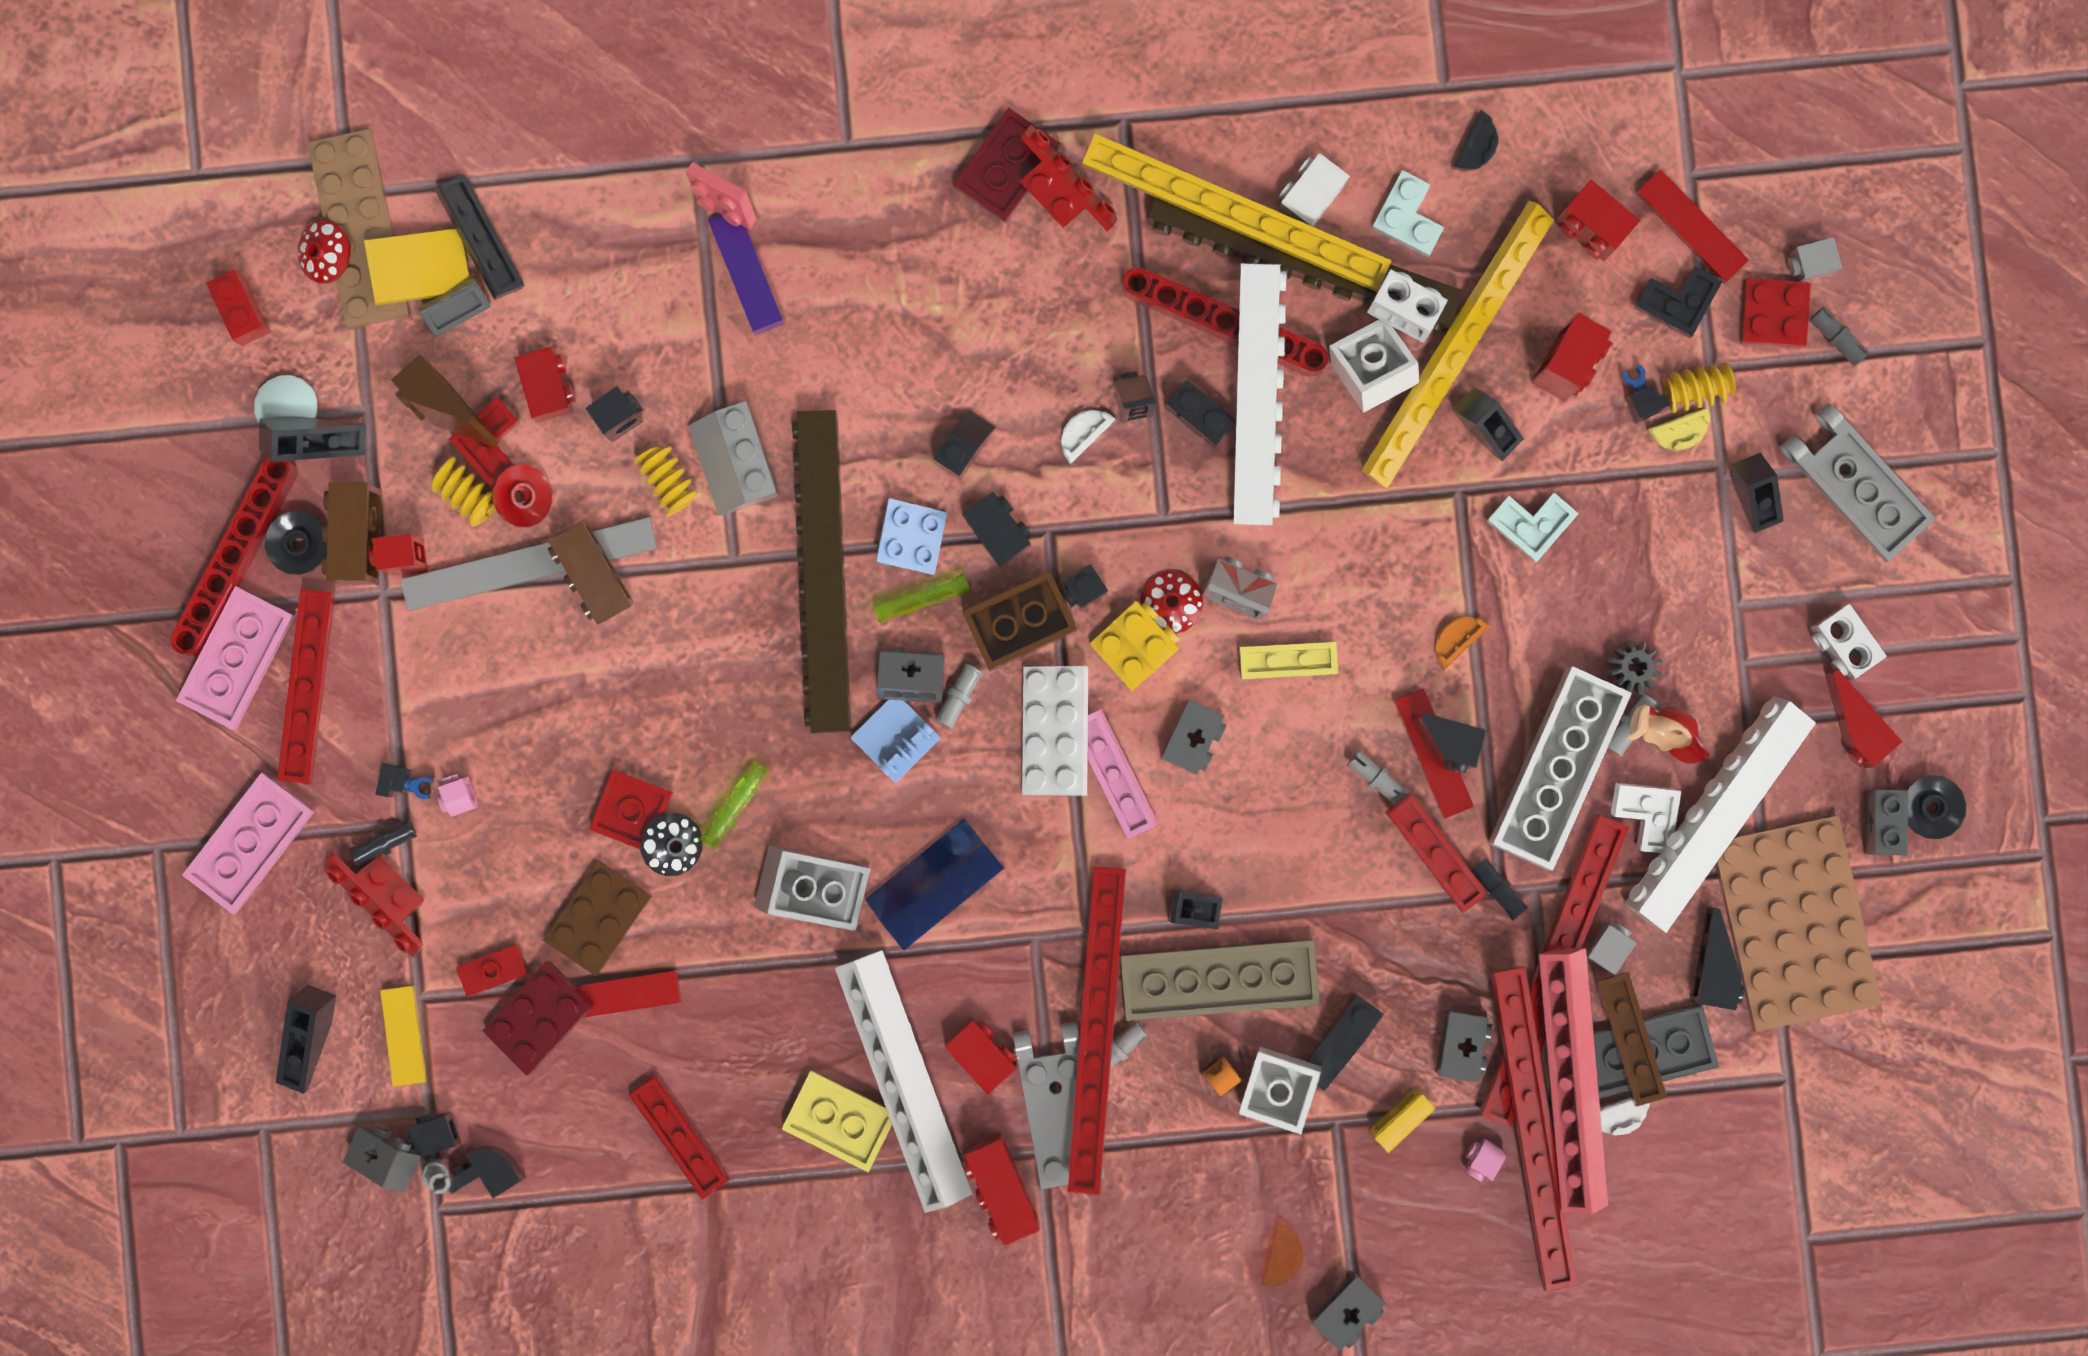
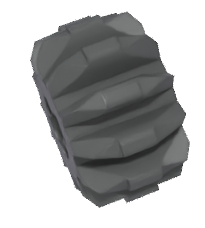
M1632 640L1625 642V650L1620 646L1615 647L1614 651L1619 658L1609 657L1607 660L1608 663L1616 665V669L1608 670L1607 675L1613 676L1617 674L1619 677L1613 682V685L1619 687L1625 682L1624 690L1632 692L1634 687L1638 695L1644 693V685L1649 689H1653L1656 685L1651 677L1660 678L1662 676L1660 671L1654 670V666L1663 663L1662 659L1652 660L1651 658L1657 650L1653 647L1645 652V641H1639L1635 648ZM1633 662L1635 664L1640 663L1641 670L1636 671L1639 675L1637 676L1635 671L1630 672L1628 665L1633 664Z

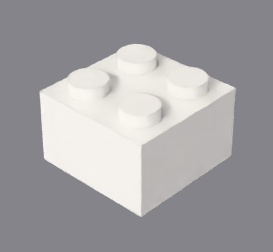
M1380 319L1329 346L1332 368L1363 413L1419 383L1418 362L1394 328Z
M1260 1047L1239 1114L1301 1134L1322 1067Z

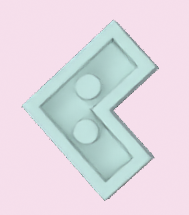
M1402 170L1372 229L1429 257L1444 229L1443 226L1416 213L1430 184Z
M1555 493L1546 500L1534 516L1508 496L1489 517L1487 522L1536 563L1579 513Z

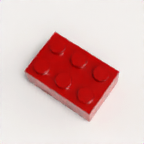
M1577 312L1561 328L1531 383L1564 402L1572 395L1576 397L1579 392H1582L1585 387L1587 388L1597 372V370L1593 369V366L1598 364L1600 359H1604L1613 343L1608 340L1612 330Z
M1002 1133L966 1148L962 1166L969 1180L975 1178L978 1185L975 1196L981 1210L988 1209L991 1218H988V1226L994 1240L1001 1239L1003 1246H1006L1040 1231V1220Z

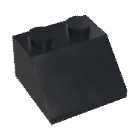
M1427 713L1413 716L1412 722L1434 760L1443 763L1442 769L1456 773H1466L1467 769L1477 768L1486 729Z

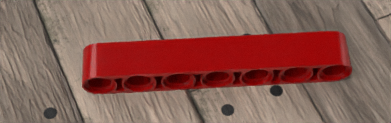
M1131 268L1124 275L1122 290L1129 300L1239 347L1240 310L1143 268ZM1135 277L1141 278L1146 285L1143 290L1138 292L1131 290L1128 286L1129 280ZM1162 290H1169L1174 294L1175 300L1170 304H1163L1158 300L1157 294ZM1196 302L1202 305L1204 313L1199 317H1193L1187 312L1186 307L1190 303ZM1221 315L1229 316L1233 320V327L1227 330L1221 329L1216 324L1217 317ZM1278 327V337H1285V341L1289 342L1292 347V352L1288 355L1278 356L1277 364L1305 376L1313 377L1321 374L1328 364L1329 357L1326 349L1320 344ZM1316 353L1321 358V365L1316 368L1309 367L1305 362V355Z
M266 458L262 462L171 634L170 643L173 650L177 653L192 657L200 655L234 587L240 586L265 539V534L270 524L275 520L297 478V467L291 460L271 462ZM279 463H284L286 467L285 474L281 478L275 479L273 475L274 467ZM269 491L271 496L270 502L265 507H260L258 503L260 494ZM253 519L256 526L255 531L246 536L243 531L244 524L248 520ZM234 548H238L241 555L238 562L231 564L228 559L229 552ZM223 576L225 587L217 593L213 588V583L216 578ZM207 604L210 608V615L206 620L201 621L198 616L199 609ZM192 633L195 637V643L192 648L187 650L183 645V640L187 634Z

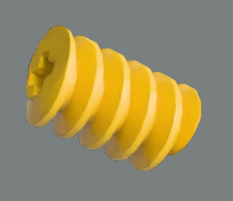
M1727 362L1721 363L1719 368L1712 364L1707 367L1706 371L1702 367H1697L1694 373L1689 369H1685L1682 371L1681 376L1675 371L1670 373L1668 378L1667 376L1663 378L1664 394L1672 413L1677 412V403H1681L1684 410L1687 411L1689 410L1691 400L1694 401L1697 408H1701L1703 398H1706L1709 405L1713 406L1715 396L1718 395L1724 404L1727 402L1728 393H1731L1732 396H1735L1736 393L1732 368Z
M657 446L634 459L633 463L635 465L643 464L639 469V473L642 476L650 475L645 483L648 487L656 486L652 494L654 497H663L658 505L660 508H669L665 516L670 517L689 506L698 494V491L687 492L686 488L691 484V479L682 481L679 479L685 472V469L674 470L673 466L678 462V457L669 459L666 457L672 450V447L661 448Z
M453 456L436 472L430 490L434 493L441 492L440 499L444 502L451 500L450 508L453 510L460 508L459 516L463 519L470 517L469 524L472 527H476L488 520L496 512L495 506L491 502L493 491L491 490L483 495L481 492L485 484L480 482L473 486L472 482L475 475L472 473L464 478L462 475L466 467L461 465L454 469L453 465L456 458Z

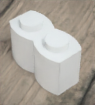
M1320 153L1315 159L1308 157L1298 171L1302 175L1295 185L1290 181L1279 195V198L1283 200L1279 207L1282 211L1293 219L1312 227L1350 178L1347 173Z

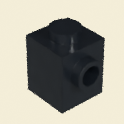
M1091 564L1063 582L1066 588L1062 591L1064 597L1071 607L1077 605L1080 611L1108 594L1107 588Z
M434 1112L415 1118L417 1124L408 1128L410 1134L406 1136L407 1142L411 1144L410 1149L419 1154L421 1158L461 1144L452 1113L437 1118Z

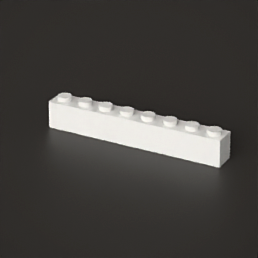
M1241 264L1234 524L1272 525L1273 518H1279L1280 498H1273L1274 485L1280 486L1281 466H1274L1275 453H1281L1282 434H1275L1276 421H1282L1283 402H1276L1277 389H1283L1284 369H1277L1278 356H1284L1285 337H1278V324H1285L1286 304H1279V291H1286L1287 274L1286 271H1280V265Z
M1773 696L1771 700L1766 702L1761 708L1760 715L1756 721L1743 733L1742 740L1736 749L1725 758L1721 770L1714 779L1708 782L1698 802L1687 811L1685 820L1678 830L1670 835L1667 840L1666 849L1650 863L1648 871L1640 883L1632 888L1629 898L1624 905L1650 925L1667 932L1816 722L1788 700Z
M878 951L836 967L838 979L924 1212L946 1208L972 1195L968 1179L958 1157L956 1147L951 1138L945 1117L941 1111L934 1087L930 1081L883 951Z

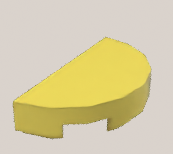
M1709 407L1650 428L1647 432L1652 440L1664 449L1672 451L1689 449L1699 443L1707 432L1708 424L1710 423Z

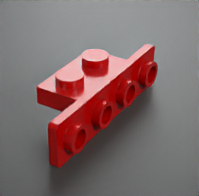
M1030 125L1020 137L1041 161L1022 177L1019 182L1062 228L1067 226L1086 209L1106 231H1109L1117 221L1113 207L1107 201L1099 199L1093 192V186L1086 178L1079 177L1075 173L1069 159L1052 148L1049 138L1040 129L1036 130Z
M335 853L328 856L324 864L328 878L333 883L340 884L348 892L350 900L356 906L363 907L371 915L372 922L379 929H385L394 938L393 941L399 950L404 953L408 952L412 957L416 956L422 948L423 942L403 921L423 904L424 899L380 855L357 874Z

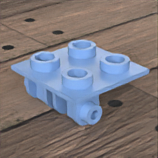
M888 498L876 562L882 565H893L935 575L947 512Z
M888 700L850 737L895 783L941 739L903 700Z

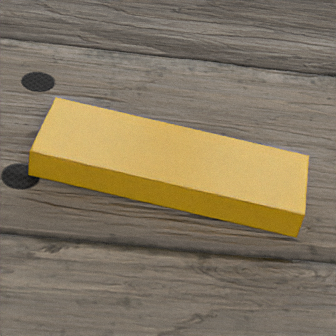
M415 985L380 990L393 1087L427 1082Z

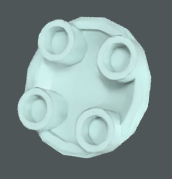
M281 375L268 380L259 389L254 401V413L258 423L260 418L303 417L315 419L318 412L315 390L303 379L292 375Z

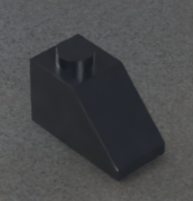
M1473 387L1452 409L1464 427L1502 462L1524 440L1499 402L1476 387Z
M968 410L949 433L933 457L934 464L961 481L996 427Z
M1758 453L1731 464L1734 488L1752 531L1756 533L1784 522L1778 475L1764 456Z

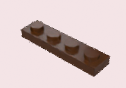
M1629 972L1596 981L1634 1106L1638 1107L1668 1098Z

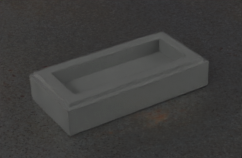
M473 277L420 306L418 310L433 335L437 337L490 308L491 305Z

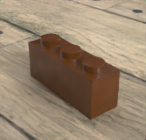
M586 519L550 538L549 554L556 564L561 563L567 572L564 575V579L573 593L578 591L584 601L580 603L581 608L589 620L594 618L596 624L599 625L632 606L634 601Z

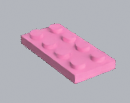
M235 586L176 701L232 730H237L295 616Z
M261 772L182 876L230 913L236 914L315 811L266 773Z

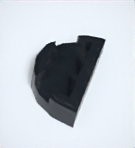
M1480 110L1452 169L1463 172L1477 170L1486 165L1495 154L1499 142L1497 129L1492 122V118L1484 111Z

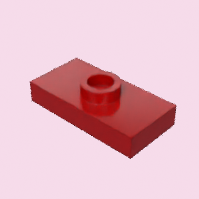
M518 944L456 967L466 997L476 995L529 974Z

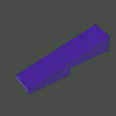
M722 214L708 219L754 335H759L785 324L746 228L742 225L738 227L731 225L723 218Z

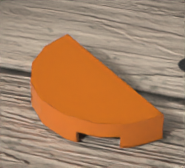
M1467 616L1455 618L1444 625L1437 635L1435 643L1436 659L1443 671L1490 627L1488 623L1480 618Z

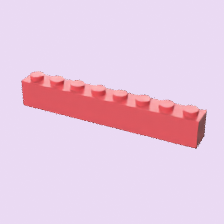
M1556 948L1539 954L1561 1209L1562 1213L1592 1215L1608 1206L1586 948Z

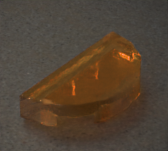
M1280 1222L1278 1223L1261 1284L1265 1287H1277L1287 1283L1292 1277L1294 1278L1302 1265L1303 1250L1299 1238L1291 1228Z

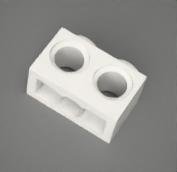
M1390 270L1367 313L1424 343L1448 300L1441 297L1437 290L1423 287L1413 282L1409 275ZM1388 292L1397 293L1401 300L1392 299ZM1416 307L1425 308L1429 316L1421 315Z
M1850 604L1839 607L1810 627L1814 633L1812 639L1817 647L1823 652L1827 651L1833 660L1831 662L1832 668L1834 670L1838 669L1847 680L1856 679L1887 657ZM1834 622L1838 623L1843 630L1839 640L1835 639L1830 633V627ZM1852 649L1858 650L1861 654V662L1858 666L1853 665L1849 660V653Z

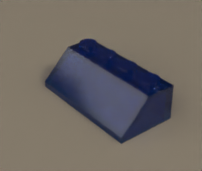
M964 818L867 897L865 901L904 951L1005 867Z

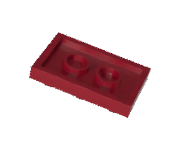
M1009 107L953 184L955 189L1004 223L1008 221L1028 193V190L1019 181L1041 161L1020 137L1030 125L1036 130L1039 128ZM1046 134L1050 140V145L1057 152L1061 143Z
M549 960L536 971L482 1031L526 1076H529L595 1005Z

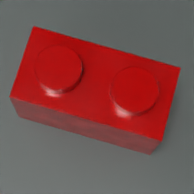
M233 269L205 283L234 342L245 346L271 333L244 275Z
M550 346L514 357L531 419L538 423L573 412L571 403L576 402L571 384L566 385L562 373L567 372V367L562 353L557 354Z
M411 533L372 538L373 546L369 547V559L371 565L375 566L376 571L389 576L428 571L424 539Z
M973 1019L948 1041L944 1048L983 1091L989 1095L1017 1069V1066L1013 1063L1017 1057L1005 1044L999 1047L994 1042L992 1037L995 1033L983 1020L977 1023Z

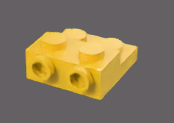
M1138 601L1134 602L1090 643L1094 650L1131 691H1134L1180 649L1176 644L1180 640L1179 637L1168 625L1163 629L1155 621L1159 615L1147 602L1142 605Z

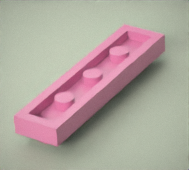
M1102 709L1088 715L1087 758L1127 839L1159 825Z

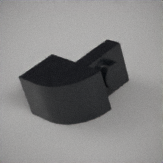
M485 1146L466 1154L472 1164L471 1167L465 1162L450 1172L453 1178L450 1180V1187L448 1189L453 1194L480 1177L494 1199L526 1177L515 1159L508 1152L498 1147Z

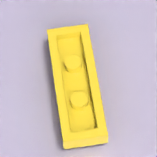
M1336 642L1239 648L1241 680L1338 674Z

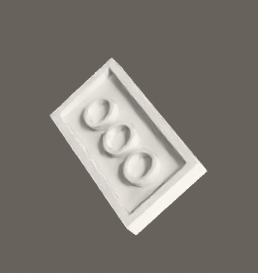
M1023 667L1022 795L1087 796L1088 667Z

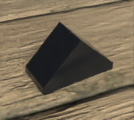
M1173 889L1168 921L1175 924L1218 929L1223 898Z

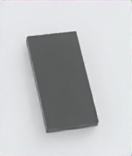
M1702 1004L1643 1019L1663 1082L1719 1068ZM1610 1027L1594 1031L1599 1098L1629 1091Z

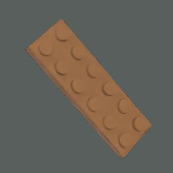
M367 129L307 142L323 220H330L339 224L346 232L350 242L351 257L348 267L343 275L336 280L346 328L350 330L410 317L408 301L376 306L374 304L363 242L364 240L394 237L373 132Z

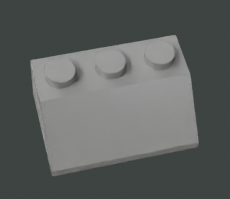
M746 401L717 410L689 425L719 517L780 497L750 406Z

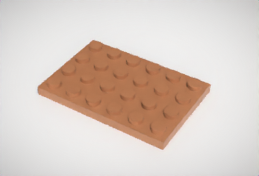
M1839 815L1734 837L1715 865L1742 984L1745 988L1744 993L1753 1031L1760 1032L1882 1005Z

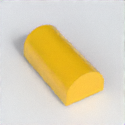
M1413 1089L1369 1130V1133L1389 1153L1435 1110V1107L1421 1092Z

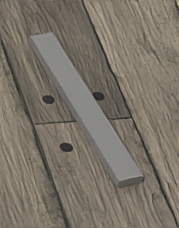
M650 517L593 531L610 561L658 549ZM548 542L401 579L400 581L408 611H414L565 573L566 571L561 563L556 564L548 551V547L551 546Z

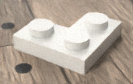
M1616 783L1611 815L1641 819L1636 849L1644 852L1662 853L1667 847L1668 838L1675 832L1681 791L1676 788Z

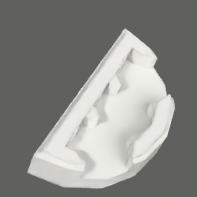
M1095 410L1082 411L1072 417L1063 430L1061 440L1063 455L1071 465L1116 419L1104 411Z
M1630 1096L1600 1107L1602 1132L1612 1135L1631 1133L1641 1126L1650 1103L1636 1107Z

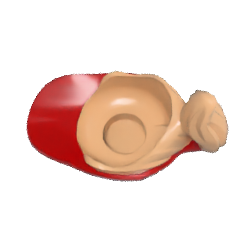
M1644 704L1635 709L1631 718L1630 732L1627 736L1628 740H1636L1643 736L1644 741L1657 745L1662 751H1668L1676 759L1684 763H1698L1709 757V752L1699 740L1696 719L1684 710L1676 707H1665L1656 710Z

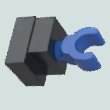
M1640 364L1636 367L1638 379H1631L1626 371H1623L1621 374L1623 383L1630 386L1632 391L1635 392L1626 400L1635 424L1665 411L1670 406L1664 394L1657 397L1652 386L1646 387L1644 380L1645 369Z
M382 763L375 795L393 797L394 791L401 793L409 791L414 792L420 799H430V795L423 794L420 791V786L424 782L434 783V780L430 777H421L418 780L411 779L412 769Z

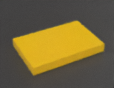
M456 229L364 240L363 242L375 306L439 297L470 280L463 242Z

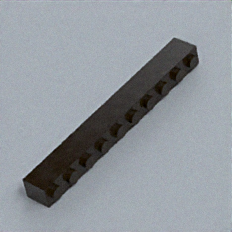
M1157 197L1155 198L1147 224L1153 226L1152 230L1165 236H1170V233L1182 236V241L1189 245L1200 247V244L1213 247L1212 252L1217 255L1229 258L1232 254L1243 258L1242 263L1280 265V271L1287 272L1286 279H1290L1291 276L1303 280L1302 284L1315 290H1320L1321 287L1332 290V295L1342 300L1350 301L1351 298L1363 302L1362 306L1367 309L1370 308L1378 293ZM1390 264L1383 282L1390 270L1402 272L1409 275L1413 282L1423 287L1437 290L1441 297L1448 300L1431 331L1434 333H1440L1441 330L1447 332L1451 327L1463 290ZM1388 292L1392 299L1401 300L1397 293ZM1416 307L1421 315L1429 316L1425 308Z
M836 410L797 411V420H792L793 439H798L799 452H793L794 471H800V484H795L794 487L795 502L801 503V516H796L797 535H802L803 548H797L798 567H804V580H799V598L805 599L806 612H800L801 631H806L807 644H801L802 663H808V676H803V694L809 695L810 708H804L805 727H810L812 734L851 732L838 413Z

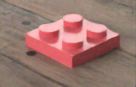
M692 162L685 173L691 184L690 188L696 196L697 204L708 212L714 210L722 214L723 218L733 226L738 227L742 225L750 230L757 219L746 191Z

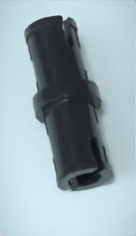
M406 819L404 822L384 832L381 830L375 832L374 837L355 847H351L349 850L356 864L361 866L363 863L383 853L385 855L392 853L393 848L417 837V834L410 820Z
M1487 858L1471 870L1489 892V898L1491 900L1495 899L1512 921L1528 909L1527 905L1510 887V881L1508 879L1504 880Z

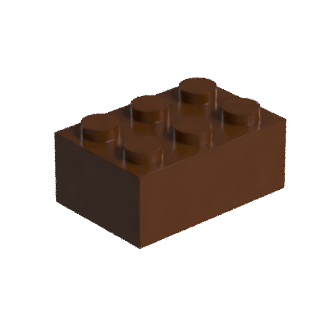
M329 482L328 491H325L323 495L324 509L328 510V523H324L322 529L323 541L327 542V555L322 557V573L326 575V580L340 585H379L380 572L376 571L375 566H372L370 563L369 547L373 546L372 538L381 537V489L369 483Z
M1050 571L962 611L989 672L1077 632L1075 623Z

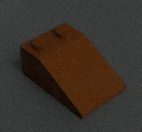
M421 354L391 379L399 389L395 395L421 421L427 418L439 428L494 447L499 444V441L452 385Z

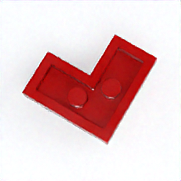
M498 397L476 414L498 441L520 423ZM457 433L449 438L492 488L500 473L504 469L515 465L498 445L494 447Z

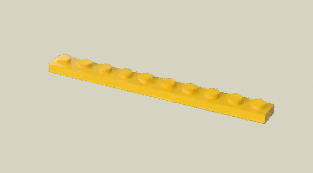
M1094 134L1082 162L1084 167L1376 292L1379 291L1392 261L1097 134Z
M1528 201L1421 373L1419 383L1413 386L1361 471L1379 486L1386 489L1389 487L1553 223L1554 219L1538 203Z

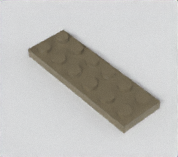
M1314 940L1121 956L1126 1021L1320 1005Z

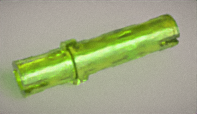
M961 573V575L906 593V591L899 592L900 596L877 604L875 603L873 607L879 624L884 621L907 614V617L914 615L913 611L965 593H970V589L964 573Z
M753 760L721 809L715 810L713 813L715 815L714 819L698 840L716 851L731 827H736L738 823L735 821L771 771Z

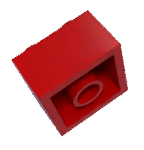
M1590 179L1556 220L1560 225L1559 230L1570 239L1576 238L1585 245L1583 249L1589 256L1596 260L1600 258L1602 261H1605L1620 246L1641 221L1592 179Z

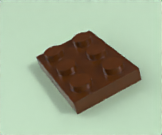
M598 860L543 941L597 977L652 896Z

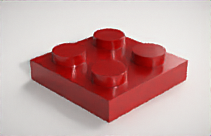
M1755 278L1745 279L1740 343L1806 347L1811 283Z
M612 770L589 830L640 849V839L644 828L652 819L667 812L674 792Z

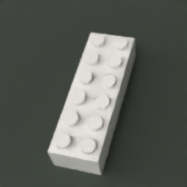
M1573 666L1565 669L1488 844L1540 868L1553 871L1632 694L1631 692Z

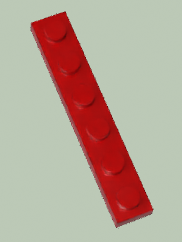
M300 589L277 781L312 784L335 593Z

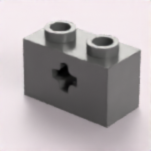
M890 649L888 652L880 651L877 680L878 699L942 703L945 656L933 651H922L920 654L907 653L901 649ZM909 671L915 672L914 677H907Z
M1189 699L1161 759L1197 775L1199 769L1205 771L1213 756L1212 753L1208 752L1213 740L1219 742L1226 728V724L1222 723L1224 715ZM1196 730L1201 731L1200 738L1204 742L1203 744H1196L1193 748L1189 746L1191 740L1187 738V734H1193Z
M1865 790V854L1908 855V790Z
M1445 1010L1436 1069L1437 1075L1479 1082V1075H1485L1487 1056H1483L1484 1043L1489 1044L1492 1034V1024H1488L1487 1017ZM1465 1038H1467V1042L1472 1044V1049L1466 1050L1465 1055H1463V1051L1458 1049V1044L1464 1043Z
M373 1125L372 1129L358 1126L343 1163L382 1188L406 1192L421 1156L410 1149L411 1144L395 1137L391 1138L392 1132L386 1128Z
M1354 1272L1309 1319L1341 1351L1345 1346L1348 1349L1351 1348L1360 1339L1362 1334L1359 1331L1367 1323L1372 1325L1383 1315L1384 1310L1382 1307L1385 1305V1302ZM1345 1308L1354 1309L1356 1317L1353 1320L1350 1317L1345 1318L1343 1313Z

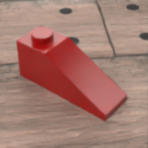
M1838 669L1830 670L1825 674L1843 743L1850 750L1847 755L1859 767L1874 768L1898 747L1902 740Z

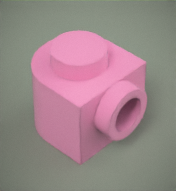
M458 774L439 780L441 786L438 787L440 794L437 795V800L443 813L448 812L453 817L477 808V799L469 777L459 779Z
M1483 1139L1480 1143L1474 1141L1466 1154V1158L1469 1161L1466 1164L1467 1169L1465 1173L1480 1182L1483 1181L1484 1177L1493 1181L1505 1161L1507 1152L1486 1139Z

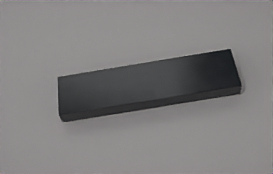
M465 174L437 184L434 190L493 299L496 300L521 290L524 287V283Z

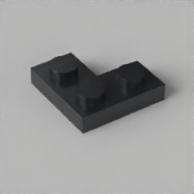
M1696 266L1691 269L1679 293L1651 278L1634 308L1682 335L1691 338L1723 281Z

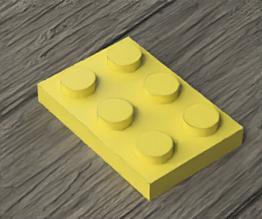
M811 1070L782 1130L869 1173L892 1126V1122L885 1106Z

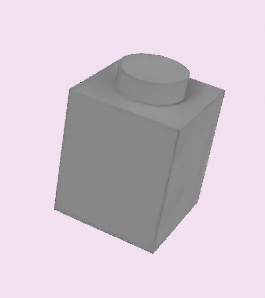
M1834 237L1796 247L1789 253V271L1792 276H1796L1797 282H1805L1832 275L1843 268Z
M1616 922L1613 927L1603 924L1586 950L1587 959L1609 974L1616 975L1636 945V942L1629 938L1632 933Z

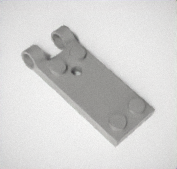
M1827 403L1815 414V418L1825 430L1834 436L1814 454L1794 435L1789 437L1780 446V450L1790 462L1799 467L1882 560L1889 562L1936 518L1845 420L1843 415L1833 405ZM1841 464H1847L1850 467V473L1847 476L1840 473L1839 467Z
M1076 1021L1061 1024L1065 1052L1034 1058L1029 1030L1013 1033L1041 1190L1068 1185L1080 1042ZM1054 1081L1062 1085V1090L1057 1094L1052 1093L1049 1089L1050 1084ZM1102 1169V1178H1105L1104 1170Z

